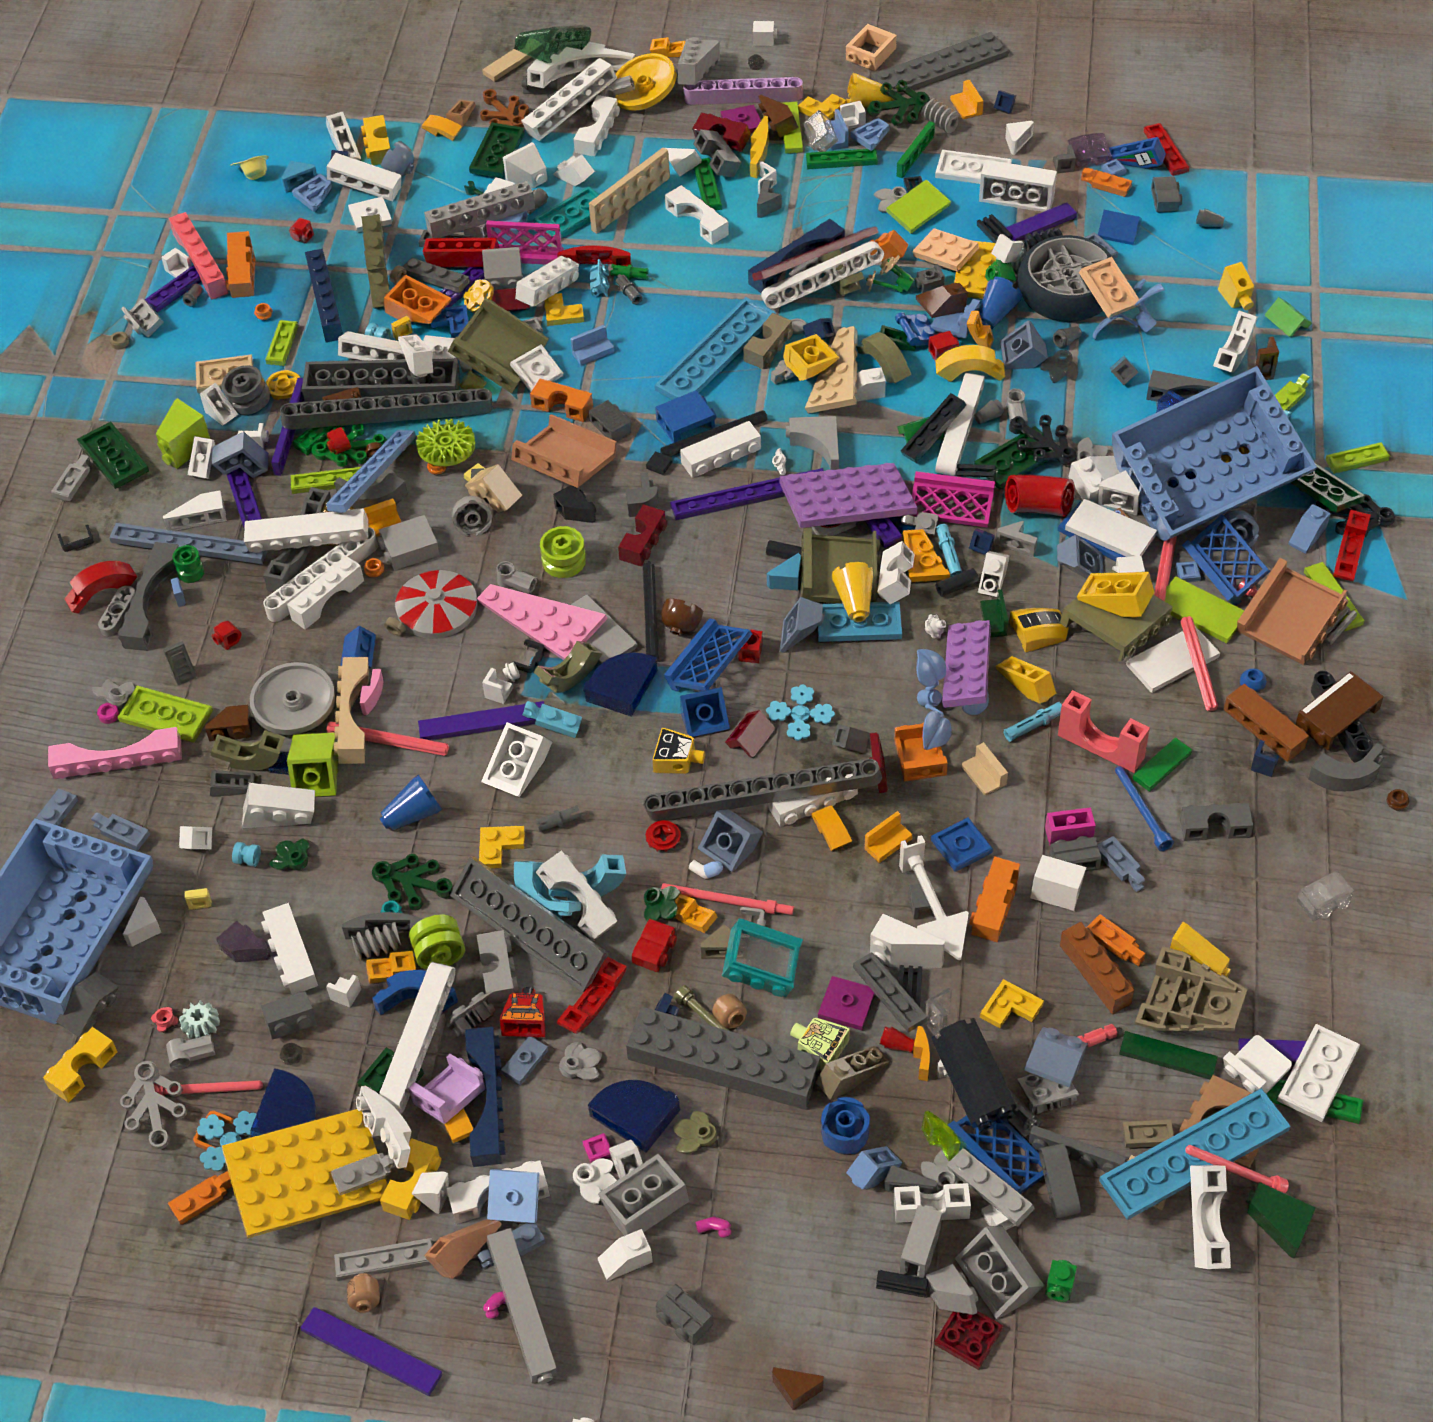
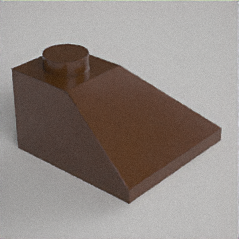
M952 283L916 295V300L931 318L964 312L968 292L960 283Z

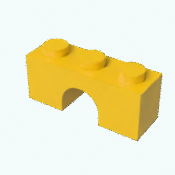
M384 115L363 118L364 126H361L362 135L366 136L363 137L367 159H371L372 165L381 164L384 156L390 149Z
M92 1027L80 1037L79 1041L71 1049L64 1053L55 1066L48 1069L43 1079L51 1091L69 1103L85 1087L80 1075L77 1073L78 1070L85 1064H95L102 1069L118 1051L111 1039Z
M413 1138L409 1141L411 1150L407 1167H404L405 1170L414 1173L412 1178L406 1182H396L390 1179L380 1199L383 1211L407 1220L411 1219L412 1214L418 1211L421 1201L412 1195L421 1174L437 1171L441 1164V1157L436 1146Z

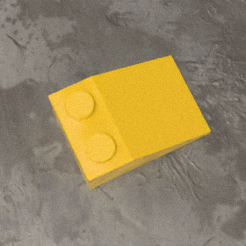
M1149 572L1091 573L1078 593L1077 599L1121 617L1135 618L1142 616L1154 595V589Z

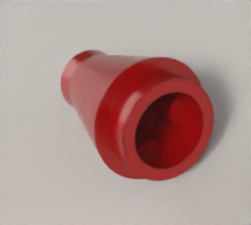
M885 1026L879 1044L883 1045L886 1049L911 1053L915 1039L908 1037L892 1026L891 1028Z

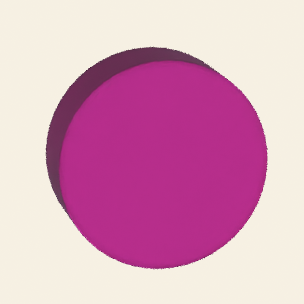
M111 703L102 704L97 710L98 718L104 724L115 722L120 714L118 707Z

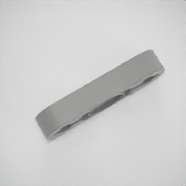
M122 586L117 590L98 622L102 635L110 637L119 631L124 622L125 613L129 611L131 597L135 595L133 587ZM117 608L123 609L122 612L118 614L112 613Z

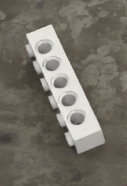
M601 58L597 59L521 120L527 133L538 141L543 139L617 79L612 65Z

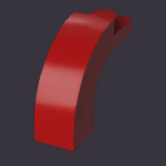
M104 561L91 565L78 573L70 581L73 588L65 597V601L73 613L79 614L91 597L99 591L108 588L119 589L122 586H131L138 576L130 564L121 561Z

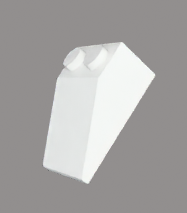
M1089 456L1072 462L1068 477L1074 481L1075 488L1082 500L1086 499L1093 503H1098L1100 482L1120 472L1117 469L1114 456Z
M506 723L481 782L520 797L544 763L552 742L541 735Z
M882 914L870 935V953L872 952L883 965L890 968H899L900 965H904L905 968H909V965L913 966V968H918V966H923L922 968H942L944 964V940Z

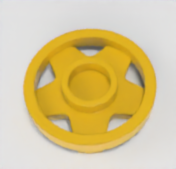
M479 279L475 281L463 297L467 310L475 313L479 308L475 307L478 304L481 306L486 296L489 300H492L494 294L492 284L486 280Z
M289 370L278 371L272 374L266 381L271 396L276 400L292 397L297 378H300V376Z

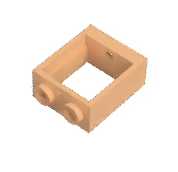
M867 24L847 44L846 60L876 71L896 50L897 35ZM865 42L880 47L874 54L861 49Z

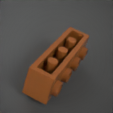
M1243 684L1226 697L1224 711L1257 738L1265 741L1264 743L1287 762L1306 748L1309 735L1302 728L1291 722L1286 715L1275 709L1270 702L1260 697L1254 689H1250L1246 684Z
M1082 922L1062 931L1060 947L1111 1014L1131 1005L1134 994L1133 984L1129 979L1124 978L1118 964L1111 961L1104 946L1099 945L1094 939L1092 931L1086 928Z

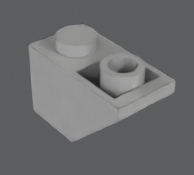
M953 1264L926 1275L929 1294L939 1309L972 1315L977 1313L975 1302L978 1301L976 1291L973 1287L969 1288L963 1272H958Z

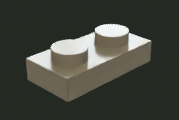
M1171 1120L1127 1121L1122 1124L1125 1148L1155 1147L1174 1136Z

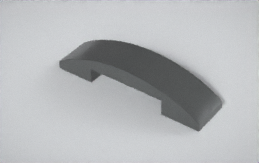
M395 912L373 913L356 917L343 923L342 929L345 939H352L351 936L356 939L357 932H360L365 937V931L368 929L370 932H374L375 927L380 932H383V925H386L391 930L393 922H395L398 932H410L411 928L422 918Z

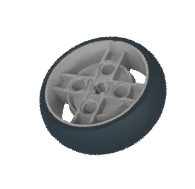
M1073 235L1047 238L1034 245L1021 261L1018 270V286L1022 297L1036 313L1052 320L1077 322L1092 318L1101 313L1103 309L1079 272L1082 268L1110 258L1112 255L1102 245L1088 238Z

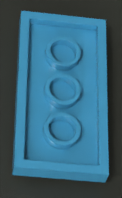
M888 602L870 603L869 616L862 622H855L849 619L843 603L822 604L824 620L820 626L818 625L819 642L902 639L900 602L892 604Z

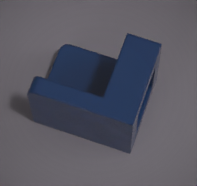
M820 318L803 325L806 337L817 334L821 339H830L836 336L831 318Z
M1260 740L1253 758L1251 771L1272 777L1279 756L1263 751L1265 741Z

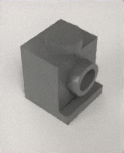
M936 264L934 268L917 272L915 285L917 289L924 293L944 286L945 276L939 265Z

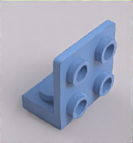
M973 299L969 305H966L964 313L936 317L931 324V328L939 333L950 331L952 335L958 338H966L970 333L967 321L971 311H979L980 300Z

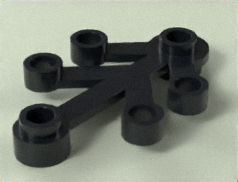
M1042 415L1039 420L1043 435L1027 426L1022 417L1016 416L1011 419L1009 430L1013 434L1025 433L1036 440L1029 442L1027 439L1021 438L1017 443V449L1021 452L1035 450L1033 459L1036 462L1058 459L1061 464L1069 465L1076 459V451L1068 446L1066 437L1068 428L1065 425H1058L1055 431V435L1059 438L1060 446L1053 441L1050 428L1052 419L1049 415ZM1043 449H1050L1053 452H1045Z
M1364 494L1365 501L1350 507L1351 509L1347 508L1339 512H1333L1322 503L1316 502V506L1334 515L1349 516L1350 510L1370 514L1371 521L1368 523L1365 537L1375 527L1379 525L1390 526L1395 521L1392 509L1388 507L1380 508L1367 494ZM1347 520L1336 524L1335 532L1337 534H1344Z

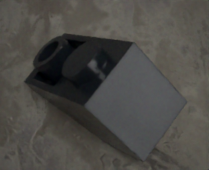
M570 485L553 494L555 508L565 520L589 523L596 521V507L586 499L581 489L578 490V488Z

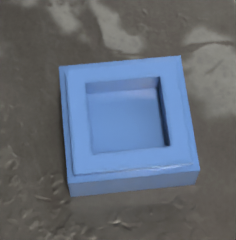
M1117 159L1101 165V170L1118 177L1126 174L1127 169Z
M1195 561L1176 563L1178 578L1186 582L1200 581L1201 575L1198 564Z
M178 577L171 579V584L178 607L184 606L186 602Z

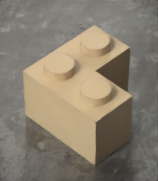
M499 464L479 471L465 484L471 496H478L482 499L487 498L491 508L498 513L510 508L522 496Z

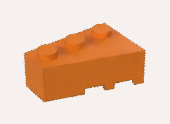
M249 231L227 233L228 267L226 271L228 279L226 280V289L230 291L232 298L254 296L256 258Z
M994 856L989 874L985 877L983 883V892L979 894L976 902L977 911L972 912L970 917L971 935L998 943L1017 891L1020 871L1019 863Z

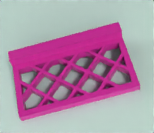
M505 221L486 222L488 238H497L502 243L499 244L500 248L519 247L521 263L546 265L558 258L557 253L564 250L561 241L560 224ZM492 227L499 228L502 231L497 234L492 230ZM510 229H517L520 232L515 235ZM532 229L537 231L538 233L532 235L530 232H528V230ZM546 231H556V234L554 236H550L548 233H546ZM506 233L511 239L507 241L501 236ZM524 234L529 240L525 242L519 237ZM541 235L547 239L545 243L538 239ZM516 241L520 245H512V243ZM535 242L539 246H530V244ZM553 243L557 247H548V245Z
M916 471L912 498L916 506L922 504L925 508L922 511L924 513L936 514L933 510L941 506L945 513L941 515L936 514L939 515L938 521L988 528L995 481ZM917 490L927 491L929 494L921 498ZM944 493L947 494L948 497L944 498L943 500H940L937 494ZM967 496L968 499L961 503L956 497ZM933 497L937 503L929 507L925 501ZM976 499H988V502L980 505ZM953 500L957 506L949 509L945 503ZM972 502L977 508L969 512L965 506ZM961 509L966 515L956 517L953 513ZM918 512L917 514H912L911 516L918 517ZM981 512L985 516V520L975 519L974 515Z

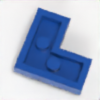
M467 305L444 308L431 322V327L450 326L451 338L458 337L469 322Z

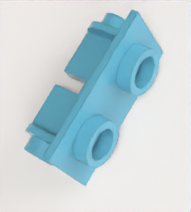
M598 259V265H594L590 269V293L593 296L604 293L608 297V288H610L608 282L609 270L606 265L602 264L600 259Z

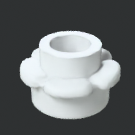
M514 662L506 663L503 673L507 680L511 679L512 682H515V679L520 678L519 671Z

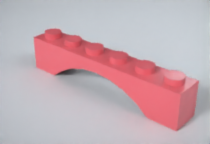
M186 212L170 217L169 221L173 235L178 244L188 253L211 300L228 294L223 274Z

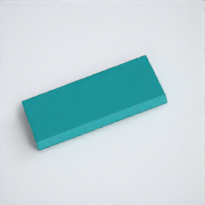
M588 186L534 218L533 223L560 224L562 239L591 221L589 203L600 194ZM547 230L546 233L554 236L556 231Z

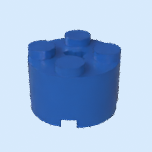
M841 1097L837 1101L825 1106L821 1116V1135L826 1147L837 1153L856 1154L866 1144L869 1137L870 1117L860 1101L850 1097Z

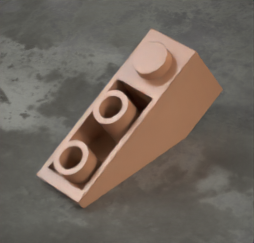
M486 1219L440 1237L424 1256L441 1276L453 1279L464 1271V1266L470 1259L475 1258L480 1253L481 1247L487 1242V1235L496 1233L502 1224L497 1220Z

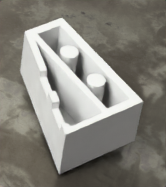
M249 783L243 806L242 829L311 824L314 813L315 790Z

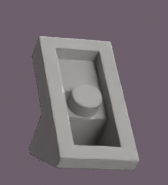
M1024 521L998 528L996 545L1033 557L1036 553L1038 538L1024 534Z

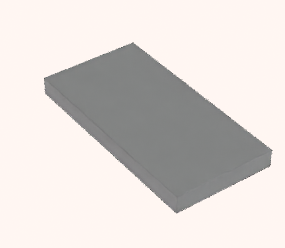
M588 595L571 604L572 606L606 614L608 619L587 641L602 653L598 663L604 669L638 648L637 643Z

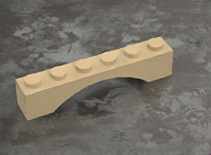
M343 657L342 666H338V678L342 679L337 682V692L341 693V696L336 698L337 708H340V711H336V724H339V726H335V739H338V742H334V755H338L339 764L365 763V733L356 725L350 713L355 700L361 694L362 686H368V657Z

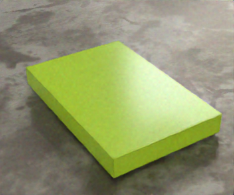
M925 180L888 206L886 212L911 234L949 207L951 201L928 180Z

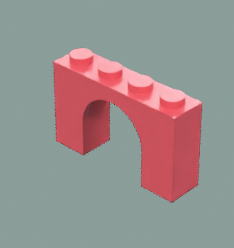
M1072 690L1061 707L1058 736L1135 773L1145 758L1150 727L1130 718L1121 731L1119 738L1109 736L1100 731L1090 718L1092 699Z

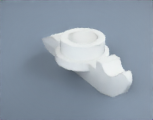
M779 448L775 452L776 455L773 457L772 463L777 467L779 473L784 476L786 474V457L783 455L782 449Z

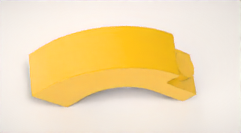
M965 345L956 347L945 352L935 360L936 374L950 382L960 374L971 370L985 372L999 381L1005 377L1004 363L1000 359L995 358V350L985 346Z

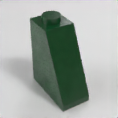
M1259 1182L1257 1189H1251L1247 1197L1246 1203L1250 1204L1247 1213L1289 1257L1295 1258L1316 1207Z

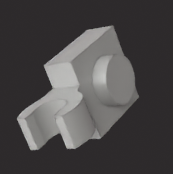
M918 512V517L904 515L902 523L904 525L916 526L915 530L923 529L927 535L935 536L939 515Z

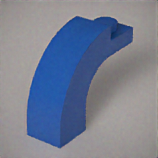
M408 970L387 978L388 988L380 990L372 998L376 1011L382 1015L400 1002L416 998L427 971ZM453 987L450 989L442 1013L458 1002L456 991Z

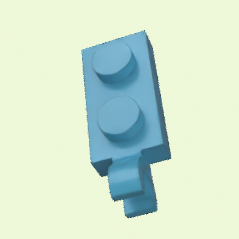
M530 701L526 702L523 716L536 719L535 725L573 738L576 737L582 720L581 716L545 704L538 708L535 703Z

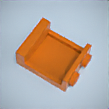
M924 723L903 725L895 728L894 741L904 782L947 776L948 763L946 756H943L941 746L929 750L924 749Z

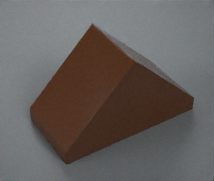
M773 1367V1383L792 1410H795L823 1391L824 1376Z

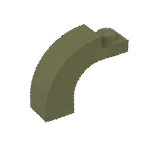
M838 249L818 257L819 263L821 264L841 255V251ZM843 265L837 266L836 270L842 269ZM859 272L830 285L838 294L845 295L861 289L859 281L863 280L864 276L862 272Z
M877 332L861 341L862 344L856 346L859 354H870L877 360L880 367H882L886 382L896 383L911 375L903 354L885 334Z
M576 641L569 655L560 664L554 667L537 666L534 674L540 678L539 681L555 693L565 692L576 686L592 671L602 653L588 642Z
M264 730L259 741L244 743L217 734L210 756L231 762L230 767L235 769L263 770L276 763L285 737Z

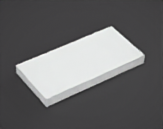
M942 150L935 178L980 184L985 160L1012 164V159Z
M1086 499L1082 501L1065 526V530L1126 557L1142 556L1157 534L1156 529Z
M1195 626L1206 664L1219 658L1220 652ZM1183 631L1128 659L1126 662L1127 667L1151 693L1194 671Z
M1316 1024L1277 1101L1322 1122L1360 1044Z

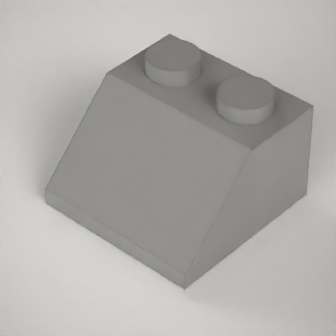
M519 247L482 250L485 280L492 284L494 290L516 288L517 282L523 279Z

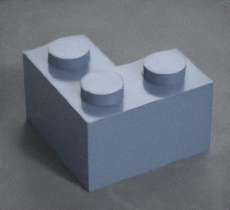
M243 431L213 447L212 465L224 475L241 468L254 478L268 471L269 453Z

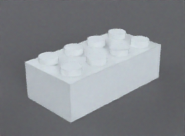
M985 160L980 178L979 202L1040 212L1051 209L1054 201L1057 171Z

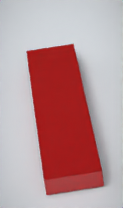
M1157 123L1145 126L1144 133L1148 139L1159 138L1166 153L1163 163L1171 175L1175 176L1189 172L1188 164L1162 124Z

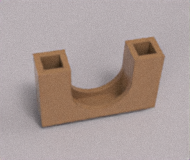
M1213 1075L1209 1082L1205 1081L1199 1092L1202 1096L1199 1101L1194 1100L1189 1111L1192 1115L1189 1120L1184 1119L1179 1131L1182 1132L1252 1093ZM1226 1170V1183H1227V1181H1228V1179H1229V1177H1230V1175H1231V1173H1232V1172H1229V1171H1227V1170Z

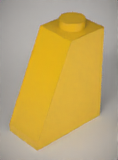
M1182 922L1172 938L1170 948L1189 954L1194 961L1201 965L1204 963L1210 967L1211 971L1228 978L1231 971L1228 968L1230 958L1187 923Z

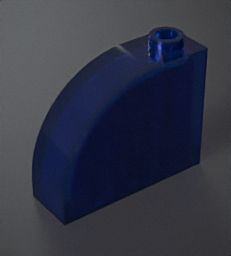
M624 653L607 659L595 670L590 680H587L584 684L583 692H585L586 702L632 717L658 671L657 657L643 653Z
M274 1068L250 1130L251 1138L317 1120L315 1100L311 1090L304 1081L290 1072Z
M624 1080L611 1084L601 1090L588 1104L590 1117L625 1140H632L639 1149L647 1153L680 1112V1102L675 1093L669 1090L665 1091L653 1083L642 1080Z

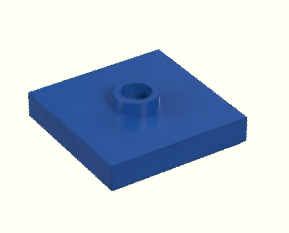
M969 817L931 836V841L955 872L993 853V848Z

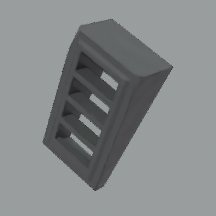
M183 641L163 649L171 674L177 685L196 678L195 670Z
M212 770L210 796L247 793L249 783H255V773ZM244 780H248V785H244Z
M893 1165L885 1180V1191L894 1193V1187L919 1186L921 1193L934 1194L937 1193L938 1182Z

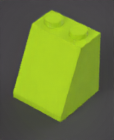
M178 398L174 400L156 432L157 445L161 449L162 460L167 465H172L176 469L191 459L194 437L210 439L204 416Z
M335 733L293 735L287 758L291 788L315 790V797L336 795L338 755H334V742H337Z

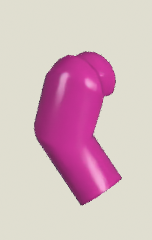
M714 1216L695 1222L698 1234L714 1229L718 1230L721 1238L731 1235V1224L727 1220Z

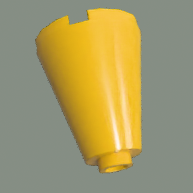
M852 73L847 89L850 99L846 98V104L861 101L863 107L867 108L872 101L877 100L883 103L894 101V99L881 93L880 87L883 84L857 73Z
M850 562L845 564V568L840 569V567H837L832 572V580L849 619L855 622H862L870 613L873 569L863 562Z

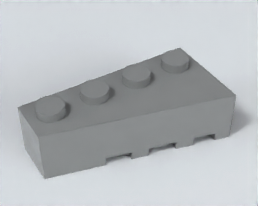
M695 37L686 39L678 62V84L696 85L703 78V74L709 72V67L713 68L715 62L720 61L719 40H699Z

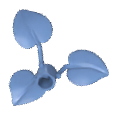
M1145 279L1132 287L1134 292L1142 289L1146 281ZM1159 283L1153 286L1136 302V306L1139 303L1141 304L1138 306L1140 312L1135 316L1136 321L1122 313L1110 318L1107 317L1096 327L1093 332V338L1096 339L1098 332L1118 317L1124 318L1135 327L1139 325L1145 333L1149 331L1157 322L1148 312L1144 302L1147 297L1165 291L1162 284Z
M918 649L917 677L919 682L927 687L919 691L917 701L921 706L932 710L927 714L923 725V746L925 750H929L946 744L952 732L950 721L947 718H943L944 713L933 707L937 706L943 698L941 693L934 688L939 685L938 680L946 676V663L938 653L928 649ZM988 691L987 703L964 705L962 710L969 715L982 713L989 703Z

